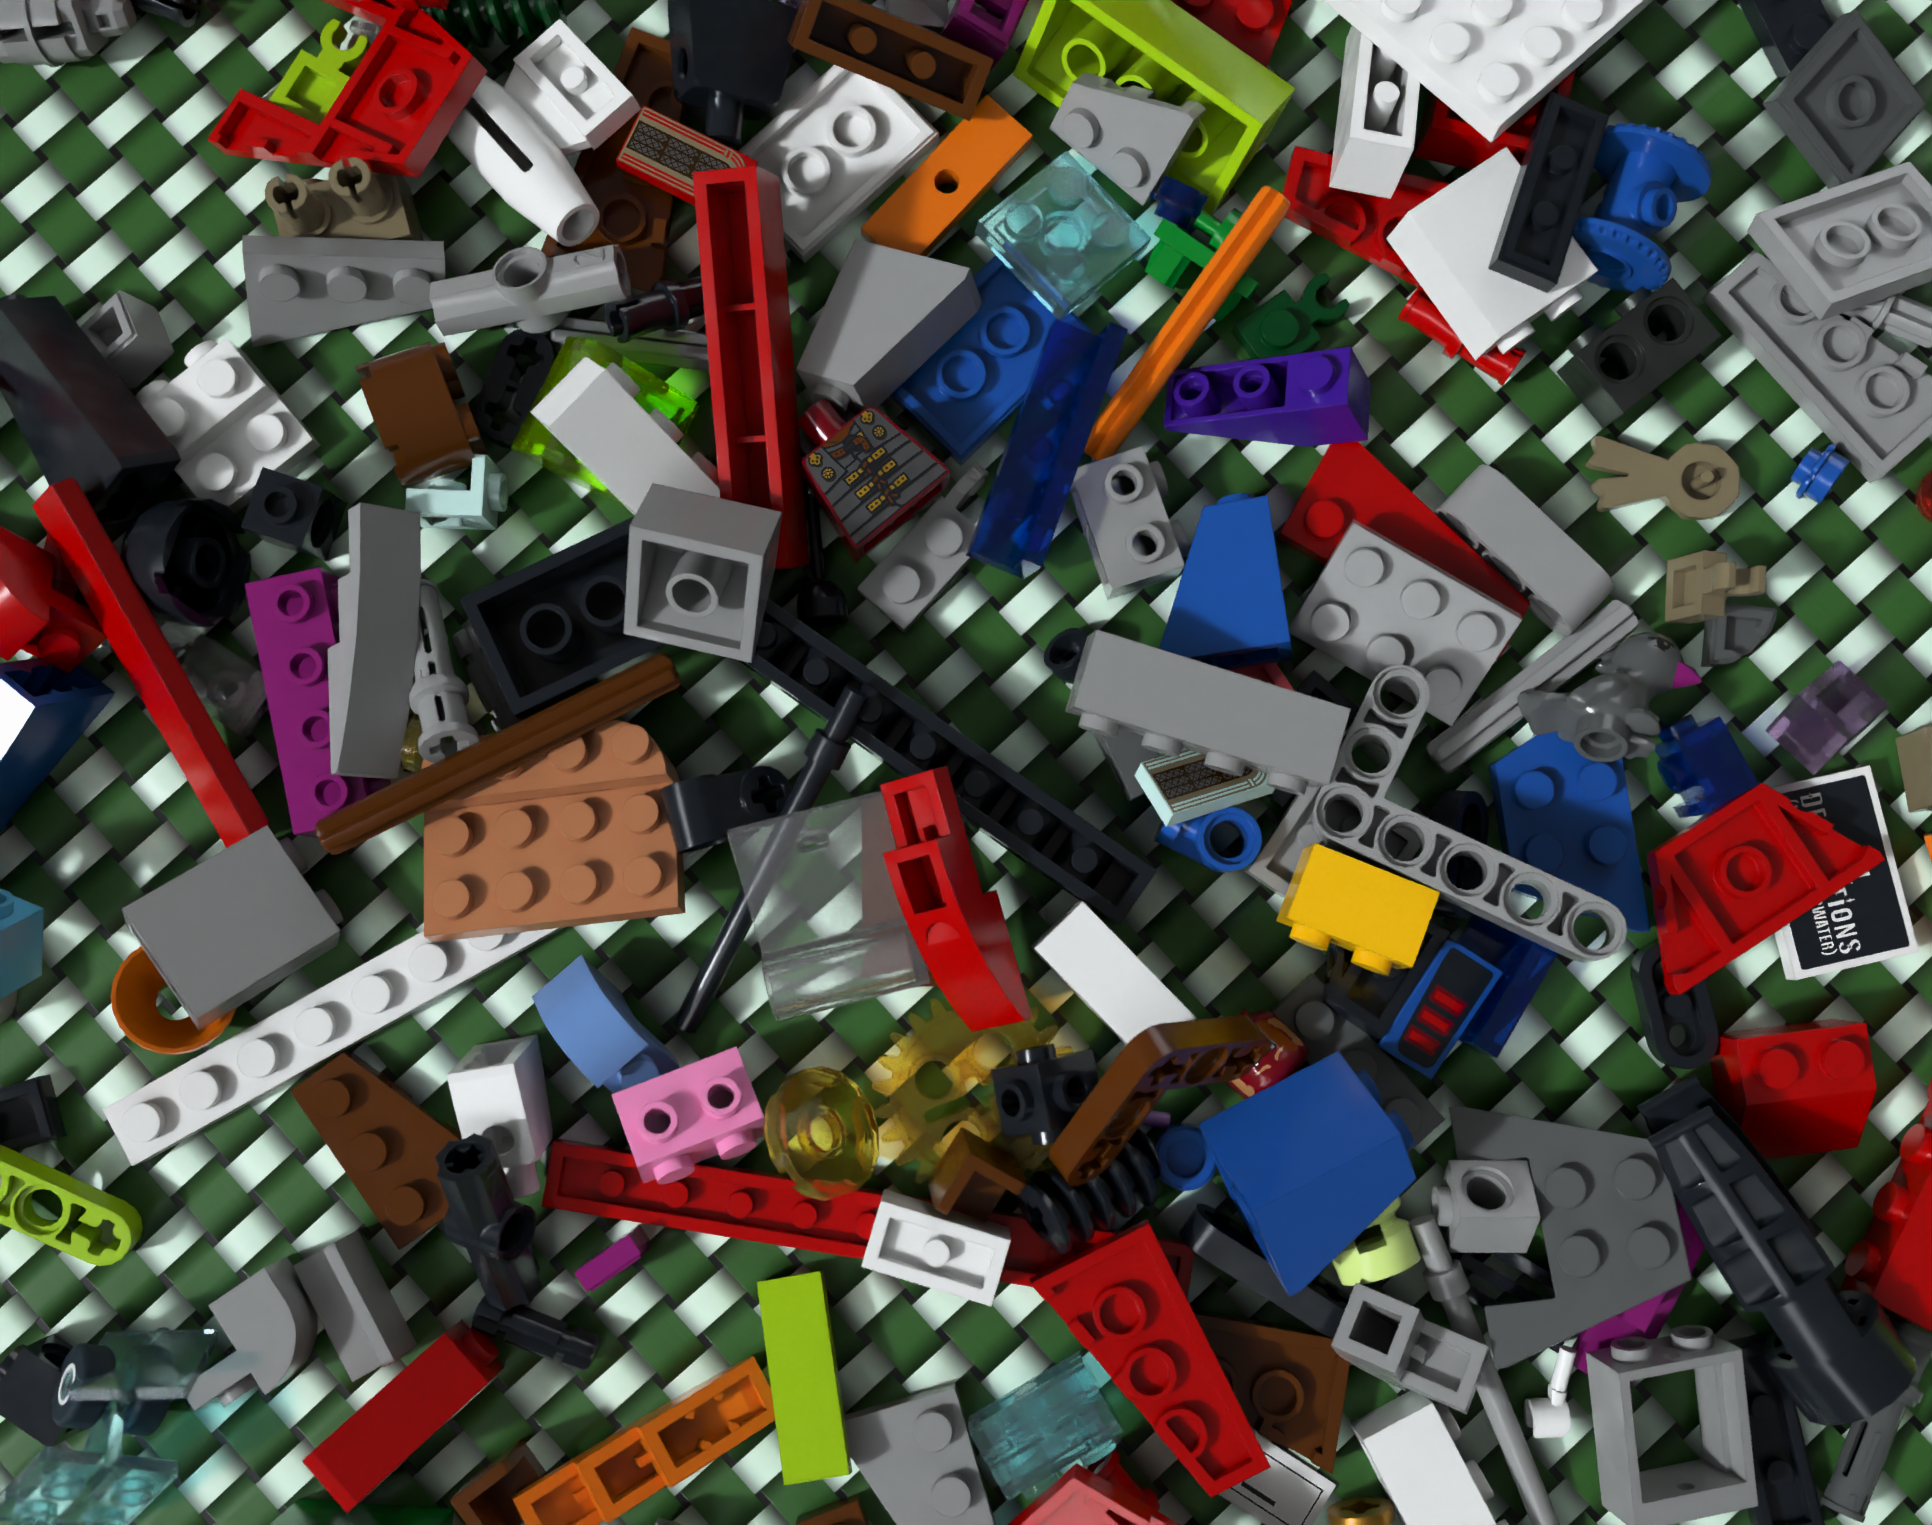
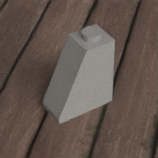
M855 239L796 368L810 394L811 400L816 403L822 399H827L839 414L845 413L847 408L860 413L868 406L879 407L978 312L982 300L971 269Z

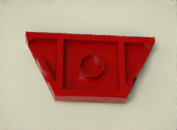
M1758 783L1749 786L1647 853L1666 989L1670 995L1683 994L1883 862L1885 858L1880 851L1870 845L1860 846L1833 830L1834 824L1812 811L1805 812L1797 809L1788 797L1766 784Z

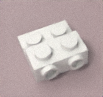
M225 338L219 344L213 340L198 344L188 352L184 359V363L188 367L185 371L169 383L166 380H157L149 383L135 397L176 448L181 461L174 470L197 498L213 499L227 505L234 514L249 504L262 467L286 474L321 446L247 354L228 338Z

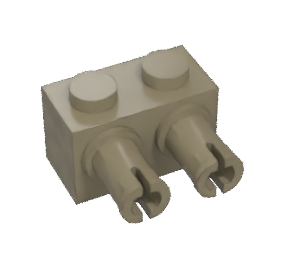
M348 158L350 168L347 167L343 160L335 162L330 168L329 180L324 181L315 178L302 180L297 175L285 174L287 184L277 176L272 178L265 188V199L268 206L274 211L279 236L424 241L411 188L403 176L372 173L369 166L360 158Z

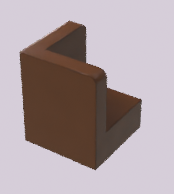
M961 1127L928 1179L927 1184L934 1209L947 1215L953 1205L986 1222L1006 1189L1016 1195H1020L1027 1182L1016 1157Z
M520 1439L469 1478L452 1497L450 1502L466 1525H521L523 1521L510 1497L548 1473L525 1441Z

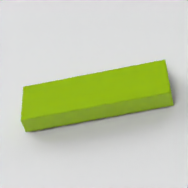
M824 1271L757 1282L784 1486L850 1475L852 1473V1465Z

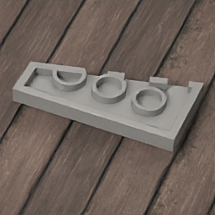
M1756 251L1702 298L1704 303L1825 435L1837 445V448L1870 483L1882 478L1932 434V376L1925 372L1928 366L1908 352L1899 355L1871 336L1874 329L1854 316L1847 320L1839 314L1820 321L1771 260Z

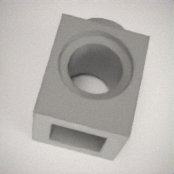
M1449 1160L1441 1186H1434L1431 1193V1213L1435 1216L1438 1226H1443L1449 1253H1527L1541 1218L1528 1161ZM1475 1204L1484 1206V1207L1487 1208V1209L1481 1208V1207H1479V1206H1477V1205H1475Z

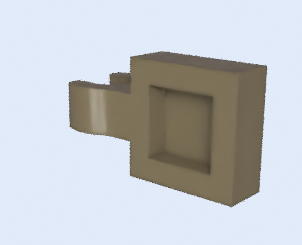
M1707 550L1668 560L1665 622L1689 625L1724 617L1727 597L1755 596L1766 592V566L1759 565L1751 568L1737 569V562H1727V553Z

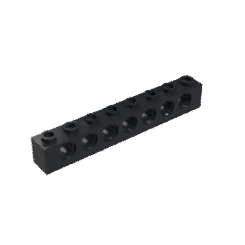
M768 598L754 658L751 663L741 660L737 661L826 723L846 685L865 693L869 699L848 739L904 778L947 766L962 819L1080 902L1083 901L1090 909L1113 925H1120L1156 874V869Z

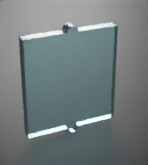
M162 1327L156 1331L106 1332L98 1345L109 1347L113 1351L116 1362L114 1369L87 1380H81L77 1375L69 1388V1402L121 1400L122 1403H131L135 1400L188 1398L218 1342V1329L169 1330V1328Z

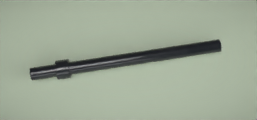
M846 685L824 729L816 728L804 751L808 760L673 1020L674 1025L680 1030L687 1033H696L827 778L832 770H840L851 748L847 740L869 699L862 691Z

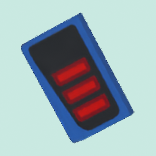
M1447 937L1385 1035L1376 1041L1377 1046L1432 1080L1503 972L1450 937Z

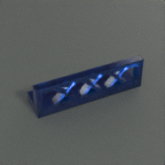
M1056 319L1050 325L966 556L1022 579H1025L1043 566L1128 331L1127 328L1109 322L1096 336L1059 319Z

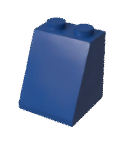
M1339 1051L1198 1124L1235 1209L1289 1297L1302 1291L1417 1179L1407 1153L1408 1150L1415 1147V1142L1406 1123L1396 1110L1388 1114L1380 1107L1383 1105L1382 1097L1370 1075L1365 1069L1355 1073Z

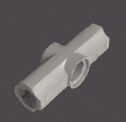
M619 244L546 258L545 254L537 248L519 247L501 256L492 270L430 282L429 300L433 308L435 323L443 336L516 322L525 332L543 333L554 329L562 323L568 311L631 298V281L627 271L626 259Z

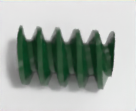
M449 0L447 9L430 7L432 18L465 49L469 46L470 35H472L480 48H490L494 41L495 31L503 44L509 46L515 45L517 42L519 26L527 40L534 42L542 35L544 24L548 29L561 19L567 25L565 0Z

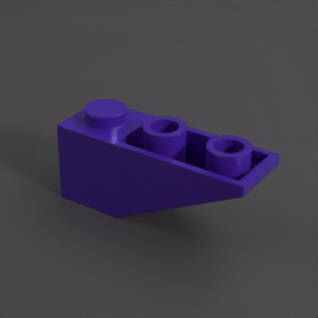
M1351 347L1175 370L1167 382L1163 427L1167 431L1304 447L1368 440L1371 382Z

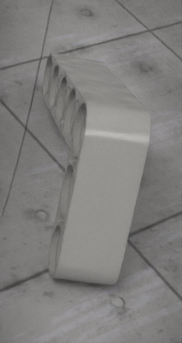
M1395 665L1379 672L1373 680L1338 752L1330 783L1328 786H1322L1316 798L1312 823L1318 838L1328 846L1355 859L1440 892L1439 898L1569 959L1583 963L1594 962L1608 958L1618 952L1625 942L1627 926L1619 908L1609 901L1385 799L1388 789L1428 707L1430 689L1429 683L1423 674L1413 667ZM1398 685L1405 687L1414 695L1416 707L1405 714L1391 713L1381 703L1380 694L1382 691L1390 686ZM1374 743L1385 750L1389 763L1380 772H1363L1354 764L1351 753L1361 744ZM1340 800L1352 803L1360 812L1361 823L1350 832L1341 833L1334 831L1327 825L1323 816V811L1329 804ZM1396 828L1411 830L1420 840V855L1410 861L1396 860L1389 855L1385 848L1384 839L1386 834ZM1457 856H1466L1476 861L1482 873L1480 885L1473 890H1463L1454 886L1447 877L1446 871L1450 859ZM1526 884L1533 886L1540 892L1543 897L1544 906L1542 913L1537 919H1524L1513 911L1510 906L1509 897L1514 886ZM1579 914H1593L1601 919L1605 925L1606 938L1600 948L1595 950L1585 948L1577 941L1574 936L1573 926Z

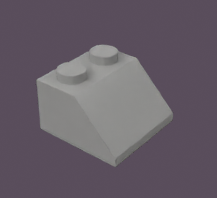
M652 483L629 528L623 634L751 663L755 655L776 567L782 512Z

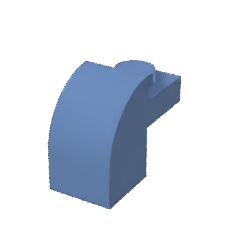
M582 954L532 996L537 1010L552 1037L576 1067L597 1088L603 1084L614 1094L680 1068L674 1054L634 1017L621 991Z

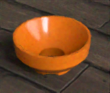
M141 946L125 959L113 979L110 996L112 1012L119 1028L131 1041L144 1049L158 1054L178 1055L191 1053L209 1045L228 1027L237 1009L235 1008L201 1030H198L189 1016L181 1020H170L163 1017L158 1012L156 1003L162 990L169 986Z

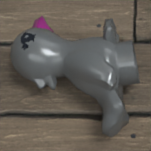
M1643 632L1628 637L1615 650L1602 655L1601 660L1603 662L1595 667L1596 671L1602 673V675L1592 678L1572 692L1555 693L1527 689L1520 692L1517 697L1521 714L1528 721L1534 735L1558 732L1559 738L1566 742L1574 743L1576 751L1581 756L1596 762H1613L1622 757L1627 759L1635 757L1648 758L1651 751L1656 747V741L1643 734L1653 736L1659 735L1661 732L1659 725L1660 717L1649 712L1650 701L1669 690L1700 684L1701 678L1693 667L1684 663L1677 644L1671 638L1660 633Z

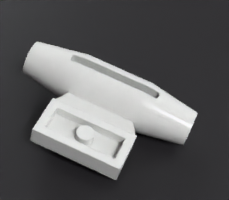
M559 19L513 59L515 65L504 87L486 75L483 77L447 136L509 206L560 244L574 246L585 241L595 231L599 223L600 213L566 156L590 147L595 150L638 113L641 107L633 94Z

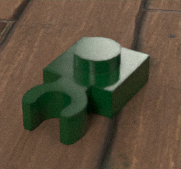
M1327 273L1315 276L1308 282L1297 303L1293 301L1284 289L1237 322L1231 332L1252 360L1306 353L1315 348L1322 339L1314 329V326L1328 327L1336 324L1341 320L1350 304L1344 299L1332 308H1325L1317 302L1316 294L1325 289L1330 281V277Z

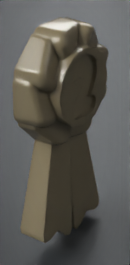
M1595 436L1591 440L1594 455L1586 461L1585 466L1592 470L1626 476L1600 478L1591 485L1592 491L1600 497L1596 505L1597 512H1606L1661 498L1681 519L1707 520L1719 516L1739 496V467L1717 445L1686 444L1667 460L1602 436Z

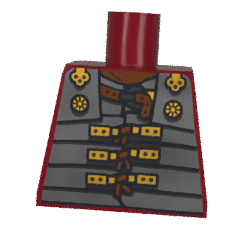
M822 399L806 410L797 422L798 426L817 447L801 462L803 476L848 553L856 563L949 487L950 470L876 407H866L847 423L827 399Z

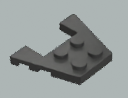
M1461 1106L1449 1107L1458 1160L1517 1161L1529 1159L1555 1293L1553 1299L1484 1307L1495 1369L1508 1368L1532 1355L1692 1280L1673 1189L1662 1169L1656 1151L1648 1139Z

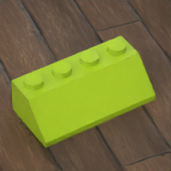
M1044 0L1013 73V76L1058 108H1060L1071 84L1084 73L1111 79L1121 87L1135 85L1153 90L1155 100L1182 106L1188 100L1202 104L1206 111L1163 182L1211 215L1217 210L1269 136L1296 89L1171 0Z

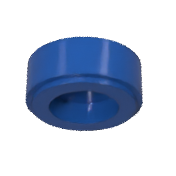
M1186 1123L1171 1125L1168 1129H1164L1155 1139L1153 1146L1158 1154L1161 1165V1175L1159 1177L1168 1186L1181 1191H1191L1204 1186L1213 1177L1217 1166L1199 1127Z

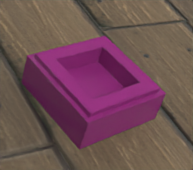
M639 1224L587 1260L574 1274L586 1292L589 1290L593 1292L640 1259L650 1249L649 1245L652 1242Z

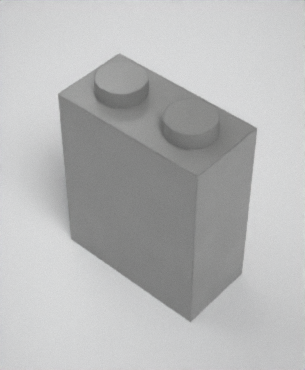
M267 825L122 908L126 925L198 1030L203 1029L338 946L340 929L337 924L343 921V917L337 905L324 889L316 893L313 892L301 875L303 871L307 870V865L299 850L288 837L278 841Z

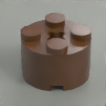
M427 342L355 366L356 371L361 377L359 381L383 445L389 452H393L397 466L393 468L404 489L472 466V459L475 458L474 454H488L468 403L456 405L454 402L456 399L465 397V393L445 342L432 346L431 342Z

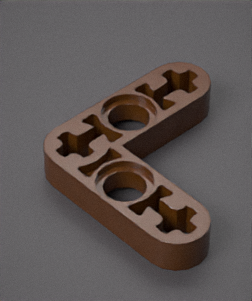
M1246 1015L1161 1023L1150 1026L1131 1039L1053 1143L1049 1150V1158L1070 1186H1079L1091 1181L1105 1171L1114 1161L1167 1090L1239 1079L1248 1074L1268 1054L1271 1042L1253 1020Z

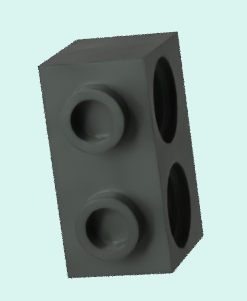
M1671 278L1654 293L1643 286L1640 287L1614 309L1621 319L1605 331L1596 322L1566 347L1573 357L1556 373L1603 429L1722 336L1674 278ZM1648 320L1656 321L1664 327L1667 333V341L1659 340L1652 335L1648 327ZM1599 357L1608 358L1617 365L1620 371V380L1609 378L1603 373L1600 368Z

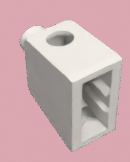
M538 1034L474 1045L447 1074L461 1137L465 1139L472 1134H478L491 1139L514 1199L529 1196L540 1190L535 1162L539 1160L553 1138Z

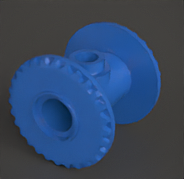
M1618 123L1616 126L1608 125L1606 127L1594 164L1597 172L1609 181L1603 193L1604 199L1598 205L1593 218L1578 217L1572 235L1598 270L1587 282L1614 291L1620 290L1629 293L1637 291L1642 286L1648 290H1657L1668 280L1672 270L1670 259L1649 237L1651 234H1657L1673 222L1677 212V202H1688L1698 199L1708 191L1712 182L1713 169L1710 167V161L1704 158L1705 154L1698 151L1695 145L1686 142V139L1677 137L1672 132H1666L1661 128H1653L1646 124L1637 125L1629 123L1626 125Z

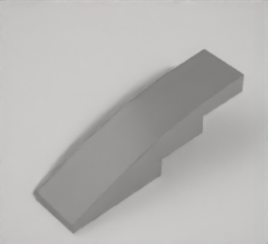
M360 502L348 510L350 572L338 579L340 642L328 648L331 775L394 779L398 777L410 711L409 693L413 684L417 650L421 582L420 513Z

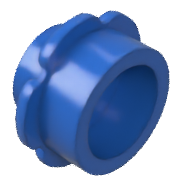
M1830 444L1823 453L1812 447L1805 455L1790 478L1791 481L1800 485L1796 492L1798 499H1801L1804 495L1821 504L1850 462L1847 458L1834 452L1837 445Z

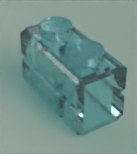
M1080 1350L968 1417L970 1435L1008 1501L1022 1492L1028 1500L1040 1496L1060 1478L1057 1471L1077 1459H1080L1083 1465H1090L1099 1461L1116 1447V1442L1113 1438L1123 1432L1114 1408Z

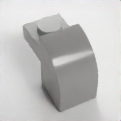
M288 1257L264 1267L208 1305L236 1351L180 1389L194 1411L216 1397L222 1406L225 1407L256 1385H259L264 1395L268 1394L302 1368L315 1344L318 1319L317 1313Z
M1355 1283L1331 1344L1334 1351L1340 1357L1359 1369L1402 1390L1407 1388L1464 1414L1468 1413L1490 1353L1489 1346L1424 1320L1420 1309L1358 1283Z

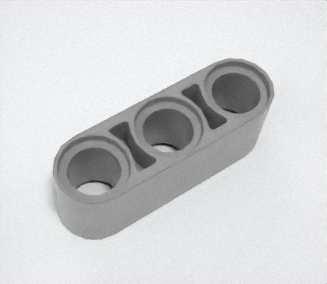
M1479 465L1435 511V514L1530 603L1528 609L1541 622L1558 634L1570 636L1615 588L1609 574L1508 478L1491 466Z

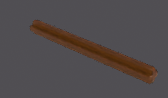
M660 652L318 820L315 824L318 840L325 851L330 852L332 855H338L678 688L681 684L679 672L672 659L666 653Z

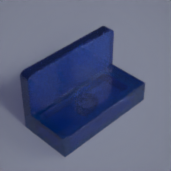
M1473 914L1459 936L1457 943L1503 973L1458 1041L1480 1054L1498 1058L1558 953Z

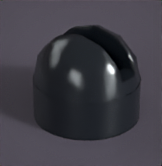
M1070 628L1057 634L1050 641L1044 652L1045 665L1057 678L1069 684L1074 683L1088 637L1079 628ZM1073 654H1075V657L1072 658L1070 661L1067 662V660H1068Z

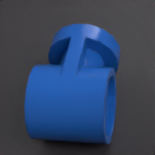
M1231 806L1168 827L1161 820L1154 841L1198 862L1207 870L1223 873L1241 870L1251 864L1260 852L1262 835L1261 829L1252 815L1243 809ZM1218 823L1230 824L1240 834L1241 844L1239 851L1231 858L1219 856L1211 847V830Z

